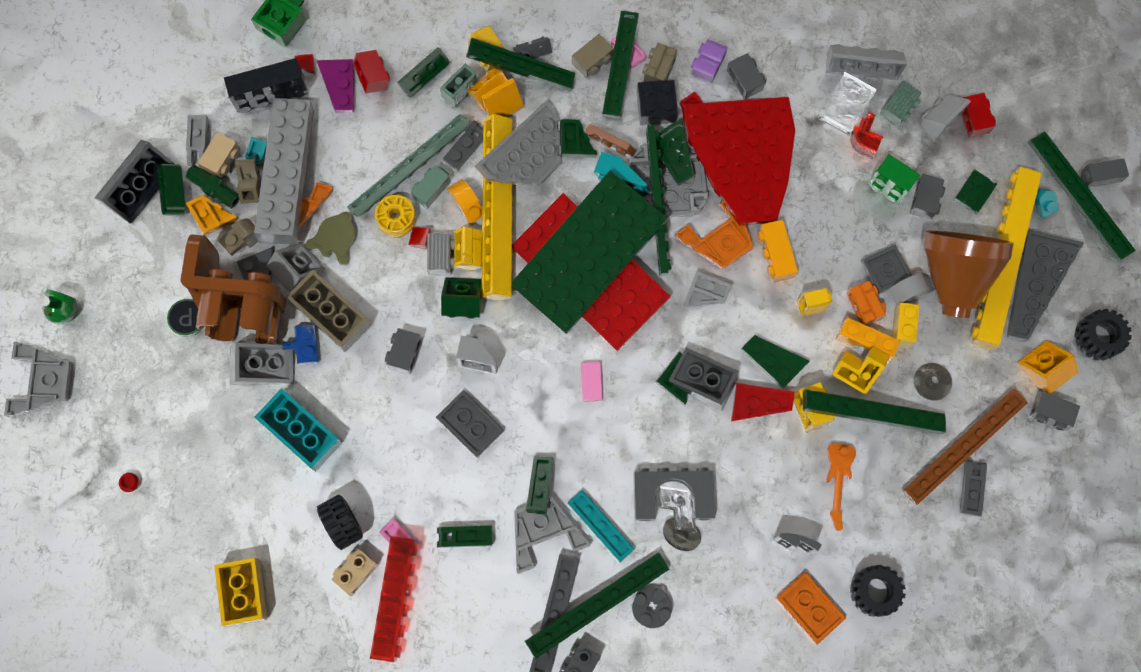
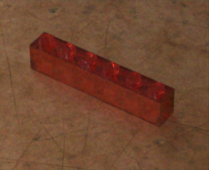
M390 537L370 659L396 662L397 658L401 657L402 646H399L400 638H404L406 625H403L404 617L408 616L409 605H406L407 596H411L413 586L410 584L411 576L414 577L416 564H413L414 556H418L419 544H416L417 540Z

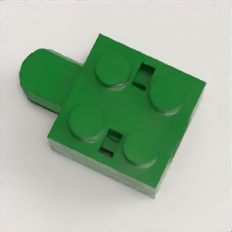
M265 0L251 18L255 29L286 47L306 20L304 12L300 8L305 0Z

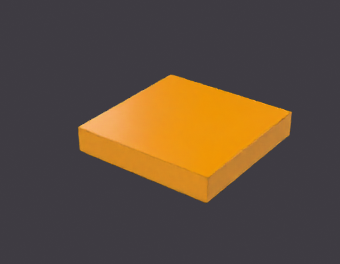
M513 78L481 96L488 117L492 114L508 117L524 108Z

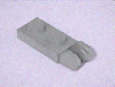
M188 115L186 139L188 166L194 165V153H199V161L207 149V115Z

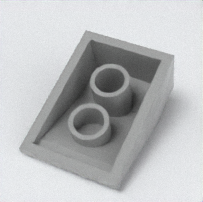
M234 343L230 346V385L293 384V349L282 350L283 346L276 344Z

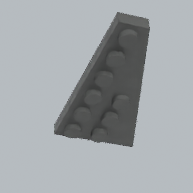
M1028 229L1021 257L1007 337L1025 342L1029 340L1039 323V319L1047 309L1050 300L1055 295L1084 242Z

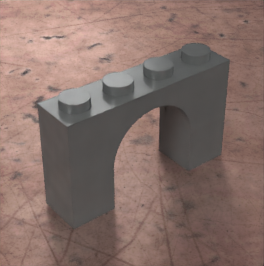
M707 467L696 468L697 471H689V468H677V471H669V468H658L657 471H649V468H639L638 472L633 474L634 520L655 521V494L657 489L667 482H679L689 489L693 498V521L714 520L713 471H708Z

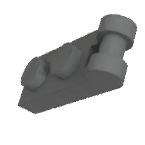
M474 120L465 133L443 157V161L456 171L460 170L483 142V128L479 126L477 121ZM474 132L479 134L477 138L472 136Z
M972 460L965 461L960 514L982 517L987 463L979 462L978 464L973 463ZM973 471H977L978 476L972 475Z

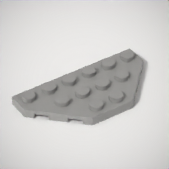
M546 100L474 167L487 181L530 187L538 186L561 164L558 148L560 146V132H558L557 127L559 114Z

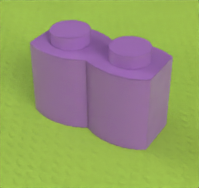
M707 39L706 43H702L698 53L700 55L698 59L694 58L691 64L693 69L692 75L712 83L726 56L728 47Z

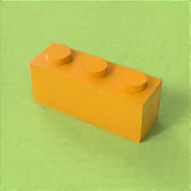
M779 220L761 224L757 237L759 242L763 244L762 254L764 260H767L769 265L767 267L769 277H772L773 283L795 278L798 274V269L784 221Z

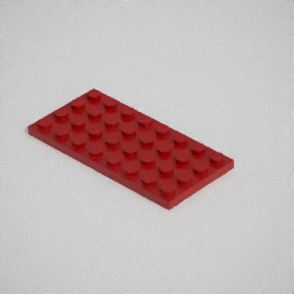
M562 193L512 244V248L529 263L578 206ZM632 260L586 312L583 318L618 352L671 296Z

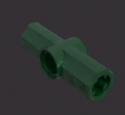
M196 165L191 166L187 170L186 179L198 186L212 199L216 198L231 209L239 203L238 193L226 186L217 176L208 174Z

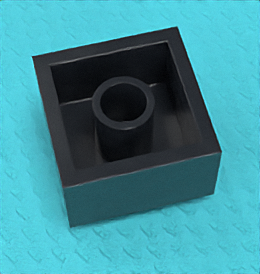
M674 80L637 83L636 93L640 125L667 124L677 121L678 109Z

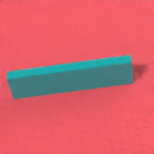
M583 490L567 503L619 563L635 550Z

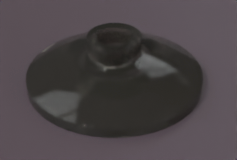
M924 364L918 368L914 375L913 381L917 393L927 400H941L951 391L952 377L949 371L940 364ZM932 377L937 378L938 383H934Z
M673 517L664 524L663 535L672 547L681 551H692L699 546L701 533L698 527L690 520L682 517Z

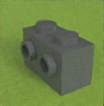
M582 643L579 646L574 645L569 654L572 657L568 664L564 662L559 672H593L601 655Z

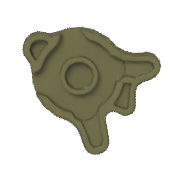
M342 212L339 215L325 219L319 226L317 234L306 241L307 249L311 251L319 250L324 258H329L331 254H336L340 265H348V252L356 239L352 215L349 212Z

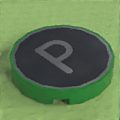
M179 300L168 311V325L173 332L180 336H194L201 330L196 328L198 308L194 300Z

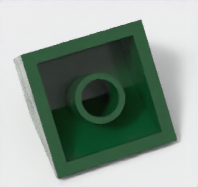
M445 277L441 294V316L450 318H480L482 279Z

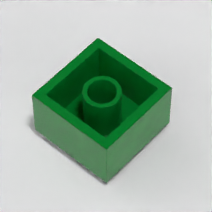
M888 154L868 185L875 192L885 195L890 202L899 205L920 177V174Z

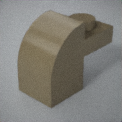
M255 159L236 160L235 167L239 179L237 191L240 203H258L261 178Z
M248 218L241 219L231 225L232 229L218 240L231 256L245 245L251 248L258 242L254 234L255 225Z

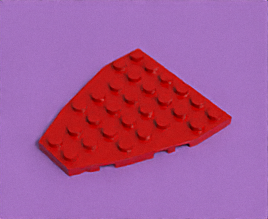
M789 97L683 104L681 108L687 141L690 147L694 148L697 154L696 158L698 162L701 161L705 169L704 173L718 197L721 196L727 204L726 208L734 215V219L739 226L777 221L788 186L795 137V126Z

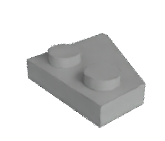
M696 271L683 306L725 303L732 284Z

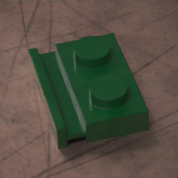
M974 169L954 198V201L977 215L997 186V183L991 182L988 177Z

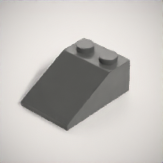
M686 347L669 382L703 403L722 411L739 379V371Z

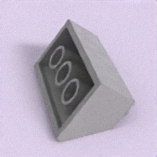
M841 44L830 45L827 52L826 73L898 80L907 65V60L903 52L896 50L884 51L878 48L865 49L859 46L846 47Z

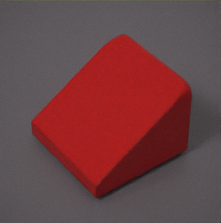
M413 227L408 246L427 249L428 233H431L430 228Z

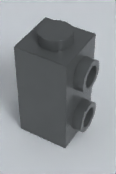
M1124 158L1088 164L1081 171V179L1088 188L1120 183L1129 176Z

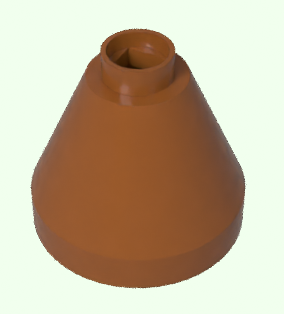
M925 231L923 250L937 301L943 304L942 314L958 318H970L971 309L978 308L1011 259L1014 243L1003 239L973 234Z

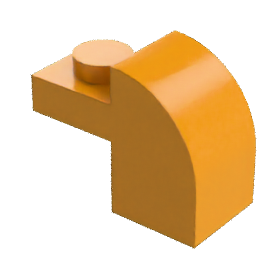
M461 179L446 188L469 224L482 217L483 209L478 202L479 199L467 182Z

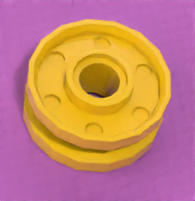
M400 195L387 196L378 203L375 209V218L380 230L390 237L407 235L416 223L415 210L412 203L406 197ZM393 214H400L396 219L391 218Z

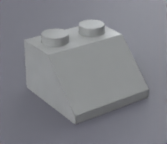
M948 95L944 100L940 98L934 104L935 108L932 111H926L921 117L923 121L919 126L936 140L961 116L971 101L953 95Z
M302 242L275 251L266 265L289 293L312 270L318 275L325 271V268Z
M472 334L461 335L456 355L458 365L496 374V363L482 341Z

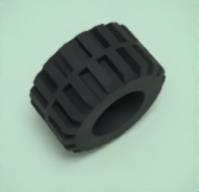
M1099 309L1082 319L1075 330L1078 332L1075 334V338L1078 339L1076 344L1082 348L1080 351L1082 353L1086 352V356L1089 358L1093 356V360L1101 359L1103 361L1111 359L1126 350L1125 348L1130 344L1128 341L1132 338V335L1129 334L1132 330L1131 327H1127L1129 322L1122 319L1124 317L1122 314L1117 315L1115 310L1109 312V309H1103L1102 311ZM1097 326L1107 330L1110 335L1109 344L1102 342L1096 334Z
M338 494L317 506L318 516L337 548L343 550L363 538L362 529L355 515L341 495Z
M873 565L855 575L856 578L851 582L853 587L850 588V593H853L851 599L856 602V608H860L862 613L869 614L872 617L888 616L899 610L898 607L904 603L902 599L905 598L906 594L903 593V590L906 588L905 585L901 584L903 579L897 576V571L890 570L891 567ZM873 579H879L886 585L887 597L882 603L874 602L868 594V585Z

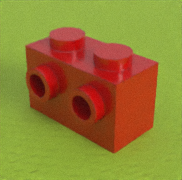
M377 50L356 53L353 65L365 94L386 90L388 82H390V76L388 71H385L383 59L379 56Z
M985 92L963 97L971 101L961 114L969 138L990 133L996 126V119L991 113L990 101L986 98Z

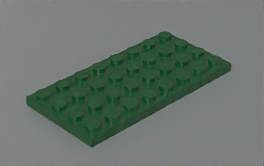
M610 170L511 282V286L564 333L568 334L666 223L668 218Z

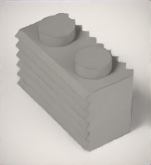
M428 233V274H451V269H455L454 257H451V252L454 251V239L451 238L450 233Z

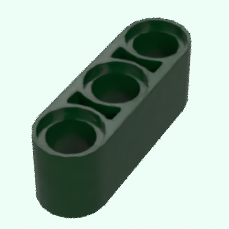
M160 163L158 167V182L162 215L183 216L185 213V197L181 166Z

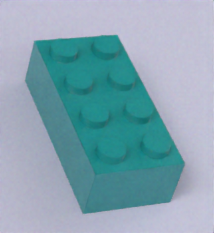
M282 388L254 416L255 419L315 472L342 444L334 434Z

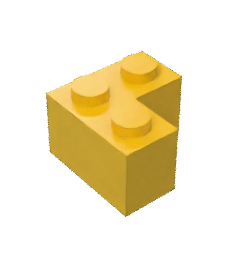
M875 347L870 349L864 360L845 351L832 375L866 395L885 368L890 356Z

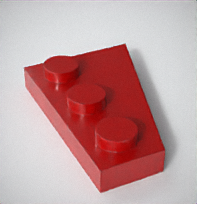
M736 383L731 421L792 411L795 392Z

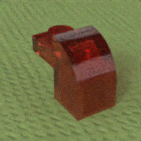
M868 113L866 118L862 117L859 126L855 125L850 136V142L854 150L870 159H873L883 138V136L869 131L876 116L872 113Z

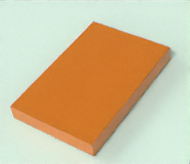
M807 572L799 576L776 597L777 601L816 645L846 619L845 615Z

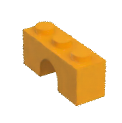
M848 317L842 322L835 340L851 347L861 346L869 351L872 347H875L890 356L887 363L894 358L901 342Z

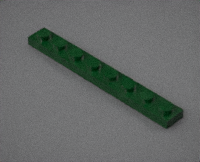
M655 124L647 125L646 140L653 207L663 215H666V206L662 204L661 199L664 196V186L660 185L662 167H658L661 153L660 148L657 149L656 142L659 141V132L655 130ZM667 222L655 234L659 276H667L668 271L671 270V261L667 259L666 253L669 252V241H665V233H668Z
M1044 131L1028 142L1030 147L1117 262L1135 252L1134 247L1048 134Z
M807 389L803 391V411L936 434L946 433V417L943 413Z
M659 552L654 554L524 641L534 659H537L670 570Z

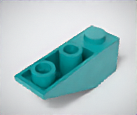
M601 152L594 170L599 181L611 170L637 193H649L648 185L619 156Z

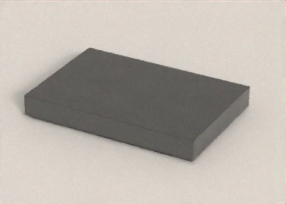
M464 390L436 416V419L476 458L505 431Z

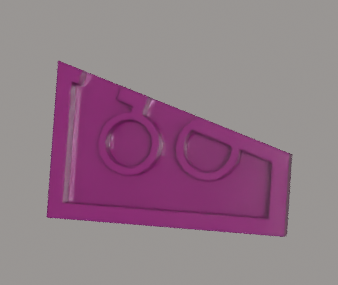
M353 59L316 60L335 113H354Z

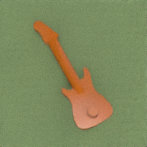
M832 443L827 448L830 470L826 480L829 483L831 478L835 477L833 511L830 512V516L835 530L841 531L843 529L841 524L842 513L840 512L843 475L848 480L852 478L850 468L855 459L856 450L854 447L846 444Z

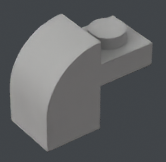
M918 273L890 287L889 291L896 305H898L900 302L908 303L918 296L929 294L934 291L932 281L926 274Z

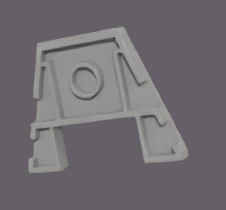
M14 342L11 359L31 361L27 399L6 398L4 416L12 417L68 401L72 362L19 342Z
M549 497L547 514L527 513L526 506L514 511L517 574L535 568L528 551L529 547L562 534H567L573 552L590 546L588 540L581 534L579 529L552 497Z

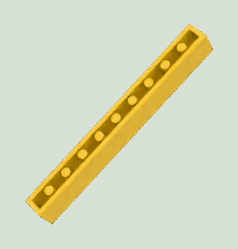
M492 114L483 120V158L513 131L511 118ZM484 177L482 298L503 301L510 298L512 294V184L487 181Z
M1020 166L1015 172L1011 173L1009 178L1011 186L1005 195L1007 202L1002 208L1001 216L1003 218L997 227L996 233H999L998 239L1014 243L1012 255L982 300L980 309L978 308L975 314L977 322L971 331L970 337H973L971 344L995 350L1000 346L1041 179V172Z

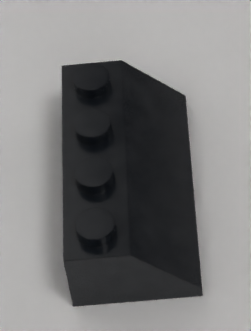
M140 140L94 198L131 224L159 189V164L175 163L151 143Z

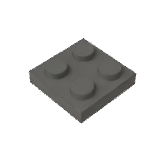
M896 244L861 261L872 284L876 286L878 295L889 290L890 287L900 281L913 276Z

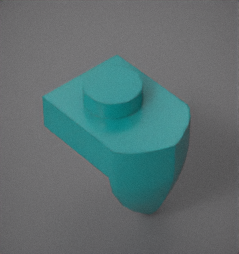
M251 137L244 158L255 159L256 165L263 164L267 142Z
M1038 189L1035 199L1038 216L1044 218L1059 211L1056 193L1049 189Z

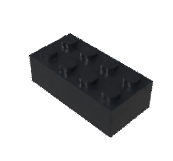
M297 58L224 77L228 97L237 112H248L256 107H266L273 103V98H299L309 93Z

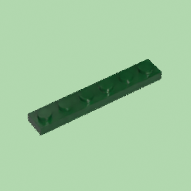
M621 11L602 112L604 117L621 119L639 13Z
M474 38L470 39L466 54L467 58L569 92L571 91L575 72Z

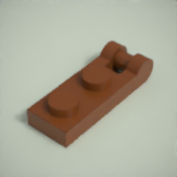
M588 125L586 127V133L593 141L601 140V144L608 148H611V146L616 148V151L623 156L628 154L633 157L636 150L628 142L595 125Z

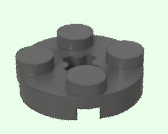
M654 587L645 588L634 598L632 613L635 620L642 626L651 629L658 628L670 619L672 602L663 590ZM649 602H653L654 605L658 606L655 614L647 611L646 607L649 606Z

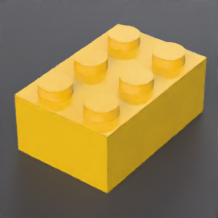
M254 557L214 565L221 625L230 627L268 619L260 559Z

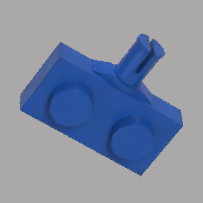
M296 325L294 327V341L282 342V350L294 349L297 355V365L317 364L315 325Z

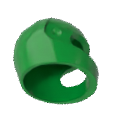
M47 289L44 295L49 298V304L42 307L46 319L54 324H65L72 320L76 313V299Z

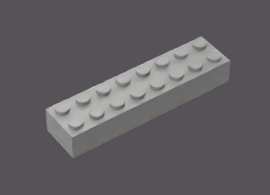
M273 98L254 230L259 243L297 245L314 115L311 100Z

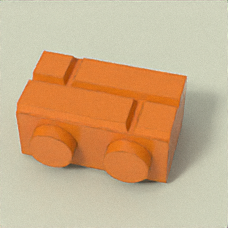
M870 281L852 287L846 292L861 324L867 326L886 316V306L883 302L879 301L877 297L878 290Z

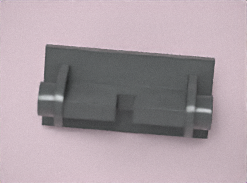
M544 36L532 40L531 44L526 42L513 47L514 52L533 59L552 53L550 38H544Z

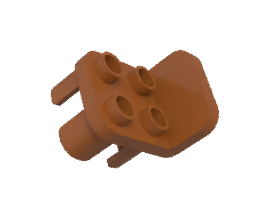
M191 234L186 243L181 283L188 289L198 308L196 328L201 329L206 326L205 336L209 339L233 342L236 335L239 311H241L240 326L243 329L256 330L255 342L257 344H276L280 313L285 312L286 298L281 293L280 287L272 285V277L263 273H248L247 280L232 279L233 274L231 272L219 269V253L205 235Z

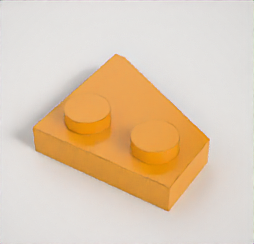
M204 195L186 203L188 210L205 236L237 221V217L233 213H228L223 207L211 202Z

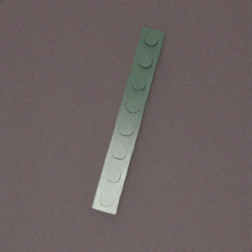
M460 114L349 204L347 206L349 211L356 217L365 214L371 205L378 203L382 196L394 190L400 181L407 179L411 172L416 168L422 167L428 158L435 156L440 148L451 143L457 134L464 132L467 126L471 124L468 118Z

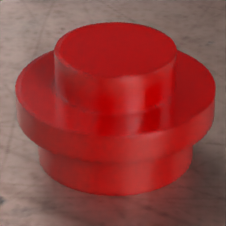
M125 473L119 479V487L124 492H133L139 486V478L133 473Z

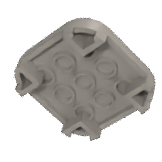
M688 142L694 177L680 186L675 182L663 160H658V167H662L660 185L664 186V196L661 199L662 204L666 206V215H664L666 218L697 215L703 210L707 202L708 192L704 173L705 169L701 161L698 162L697 154ZM647 144L640 145V148L636 150L633 157L631 156L630 168L648 185L650 190L649 193L643 192L638 194L653 206Z

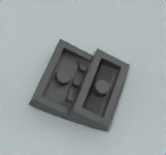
M780 533L773 538V541L789 551L798 546L809 554L818 552L822 546L821 543L813 539L791 533Z

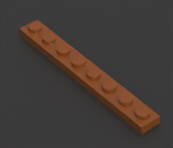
M1012 389L902 490L903 493L915 505H918L1028 402L1015 389Z

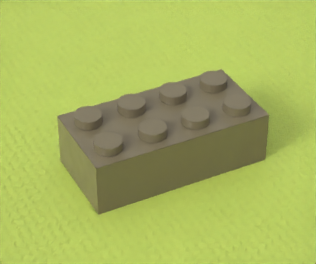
M314 270L286 296L288 301L344 352L371 326L370 321Z

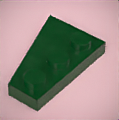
M680 118L660 131L659 141L656 142L657 149L660 148L661 159L678 186L694 177L684 125Z
M756 335L741 349L782 389L810 362Z

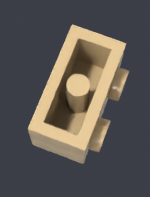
M217 132L198 161V165L207 173L213 174L222 180L223 176L228 174L233 160L238 158L240 147L237 142Z
M360 549L352 550L346 557L348 561L343 566H338L332 574L334 577L331 580L349 596H353L379 566Z

